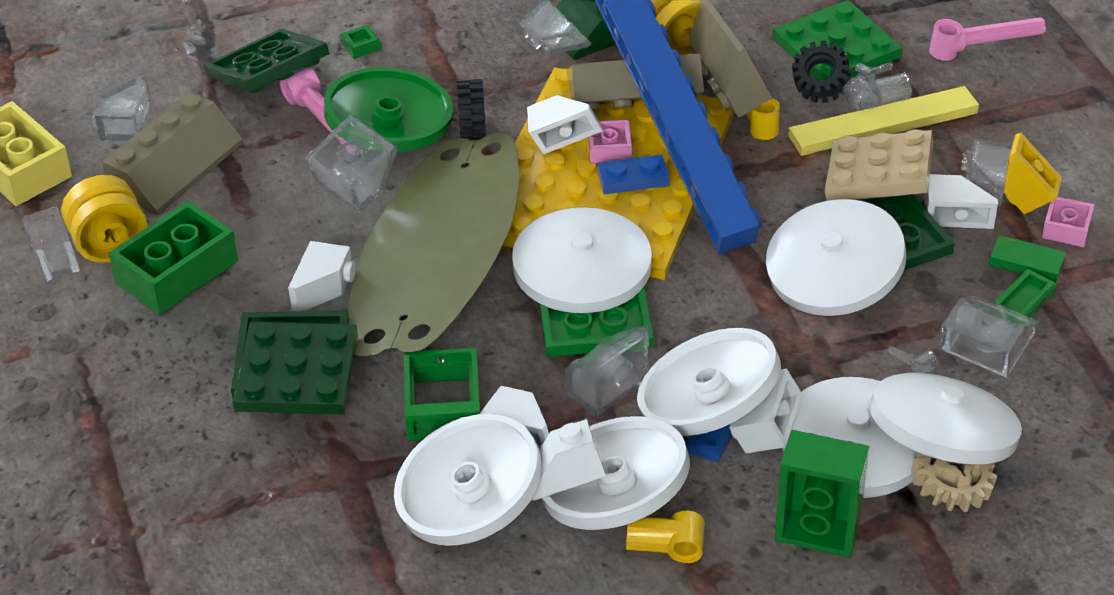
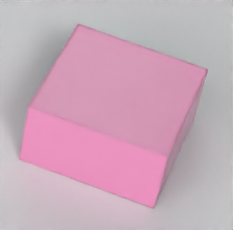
M629 120L599 121L603 131L588 137L590 164L632 158Z
M1057 197L1056 200L1050 202L1042 238L1085 247L1095 204Z

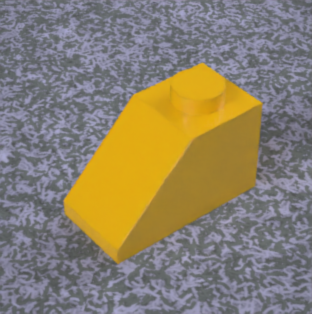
M1020 132L1015 135L1011 149L1004 193L1007 199L1025 215L1057 199L1062 177Z

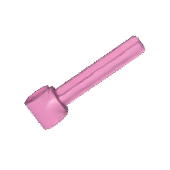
M1040 17L963 28L962 25L954 20L941 19L934 25L929 53L938 60L949 61L957 56V52L964 51L967 45L1044 34L1046 32L1045 20Z
M311 67L294 73L290 78L280 80L282 94L290 105L298 104L299 106L307 107L348 152L353 154L360 152L362 147L342 139L326 123L323 111L324 97L320 94L321 84Z

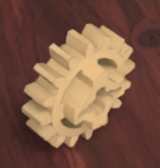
M917 452L911 468V473L915 474L913 484L923 486L920 495L922 497L932 495L934 497L932 504L937 506L942 501L946 503L948 511H952L954 505H959L963 512L968 511L970 504L980 508L983 500H989L997 479V475L992 473L995 467L994 463H954L933 458Z

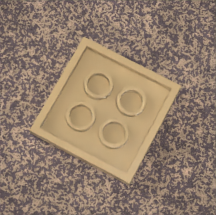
M913 129L898 134L877 133L868 137L856 138L854 136H845L834 140L825 185L826 201L928 193L934 142L932 130L922 131Z

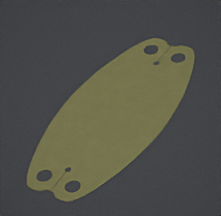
M507 133L490 134L479 140L470 141L467 138H456L444 142L420 163L386 206L364 245L350 291L348 324L357 325L358 338L355 350L357 356L377 355L385 349L395 348L401 352L421 351L434 342L450 326L477 291L503 246L517 203L519 189L518 155L515 143ZM492 143L501 144V148L497 153L492 155L482 154V149ZM457 148L460 150L459 155L452 160L443 161L440 158L442 153L448 149ZM469 163L468 167L461 168L463 164ZM403 315L408 316V318L404 321L399 320V318ZM419 325H428L430 327V331L425 337L418 340L409 338V332L414 327ZM376 329L385 331V336L379 342L374 344L364 342V337L369 332Z

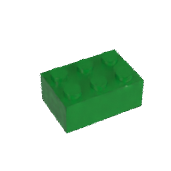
M189 200L108 253L115 283L159 315L238 262L234 231Z
M791 429L780 465L774 541L851 558L861 521L870 446Z

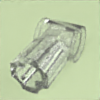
M900 73L872 81H867L862 76L852 78L845 84L842 93L856 112L910 99L912 89L908 76L905 73Z

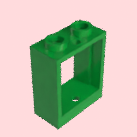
M476 348L404 352L405 420L408 441H421L435 430L452 421L480 414ZM469 380L470 401L416 405L415 383Z

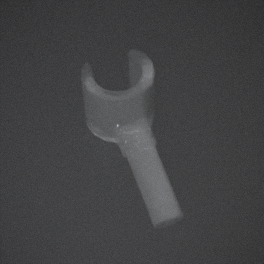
M887 62L871 68L858 63L855 70L859 73L853 80L865 86H870L876 76L891 70L893 64Z
M889 346L887 354L909 364L913 373L930 374L936 371V368L930 365V363L936 361V356L931 351L915 356L893 346Z

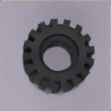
M821 40L818 47H816L815 41L810 43L811 49L809 50L803 46L800 49L801 55L796 53L794 57L795 63H792V74L796 89L799 93L802 92V97L805 99L811 96V101L817 103L818 97L822 98L823 103L828 102V96H832L833 100L838 99V92L844 94L846 92V85L849 86L851 82L850 64L848 56H845V51L841 47L837 50V44L833 42L827 47L826 41ZM826 63L833 67L834 72L828 79L814 80L809 75L811 68L817 64Z
M483 79L457 80L460 138L485 137Z

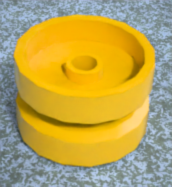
M651 0L655 7L656 19L659 25L663 24L667 30L668 43L671 49H675L679 55L694 52L688 40L702 0Z
M96 175L84 179L72 187L63 199L61 207L63 222L71 234L77 251L85 259L96 263H110L108 254L110 251L148 227L146 216L141 206L137 203L131 187L123 179L113 175Z

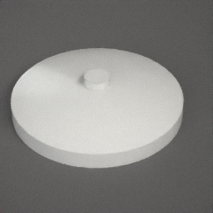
M850 199L820 202L795 213L777 229L769 243L766 254L768 275L778 296L797 310L822 316L849 314L876 303L897 284L906 264L904 237L901 228L894 218L873 204Z
M596 208L563 209L538 218L529 224L518 236L512 253L513 272L520 288L533 300L546 307L571 313H592L608 310L632 299L647 283L652 264L651 246L643 231L632 221L619 214Z
M727 328L699 335L669 351L650 368L638 390V406L644 417L662 420L676 428L682 436L698 435L717 430L751 412L770 394L778 381L781 371L779 355L772 341L766 335L756 330Z
M903 373L887 377L875 387L870 404V412L874 421L894 440L924 455L954 463L990 464L1002 461L1015 452L1022 432L1018 417L1000 399L974 385L940 375Z
M840 377L824 380L801 392L803 395L791 429L870 446L863 498L887 495L912 483L915 474L911 473V468L917 451L904 446L886 434L874 421L870 412L874 389L880 381L862 377Z
M477 414L452 421L424 438L404 461L394 488L397 511L410 531L429 543L446 546L462 545L486 538L511 523L532 500L542 476L541 452L527 428L510 417L498 414Z
M621 417L590 426L606 476L543 497L542 500L547 511L554 519L564 525L577 529H609L640 520L664 506L684 484L690 468L689 453L680 432L672 425L650 417Z

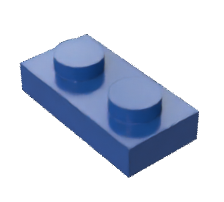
M662 154L597 163V174L603 194L669 186V173Z

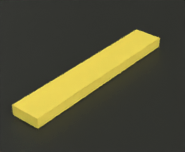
M962 86L789 127L788 136L802 156L832 149L833 141L845 136L858 138L873 136L877 133L894 134L978 114L979 104L968 89Z

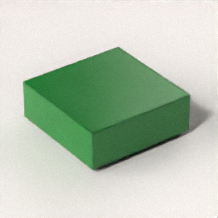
M368 25L340 34L341 44L353 59L381 50V41Z

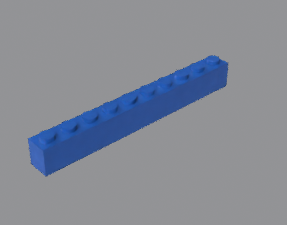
M595 0L718 255L755 243L758 230L761 227L760 216L755 208L751 209L747 201L746 188L742 181H737L733 173L732 160L728 154L724 155L720 147L719 134L714 127H710L707 121L706 108L702 101H697L694 95L692 80L689 75H684L681 69L679 54L675 49H671L668 43L667 30L663 24L659 25L656 19L653 2L651 0Z

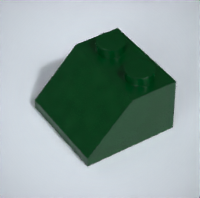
M561 0L543 23V29L573 60L616 45L595 0Z

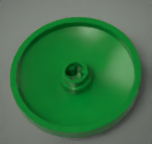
M377 67L353 71L335 80L325 93L323 111L325 121L330 129L349 143L375 151L406 152L427 147L445 136L452 123L453 103L451 97L441 85L424 75L399 68Z

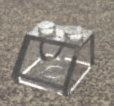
M350 114L304 159L318 183L360 213L383 191L398 150L395 145Z
M978 295L967 296L957 301L942 325V350L1007 378L1039 327L1040 321Z
M641 326L619 332L607 341L599 343L595 349L582 358L574 360L565 368L566 394L597 417L637 389L648 372L649 329Z

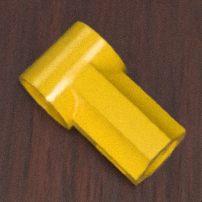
M771 98L746 114L750 121V133L754 138L770 140L778 136L780 105L777 100Z
M693 511L677 512L671 519L644 517L627 525L626 550L668 553L677 562L693 563L698 561L703 554L705 520L700 514Z

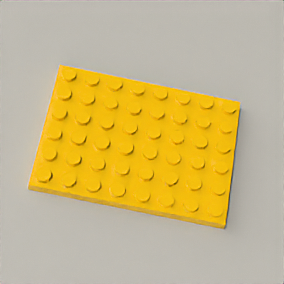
M554 67L536 103L556 95L571 99L567 77L569 69ZM703 95L696 96L697 101H702L706 108L707 121L710 127H714L719 134L721 147L735 112L732 108L726 111L719 98ZM632 101V107L613 108V103L600 104V109L593 110V113L598 121L629 120L632 158L662 154L669 173V186L603 194L597 174V164H590L588 137L543 155L529 134L527 118L515 141L519 165V189L512 223L503 246L513 248L518 236L529 224L549 213L570 208L607 210L629 219L643 231L650 243L652 252L649 277L665 280L692 217L695 205L644 101Z

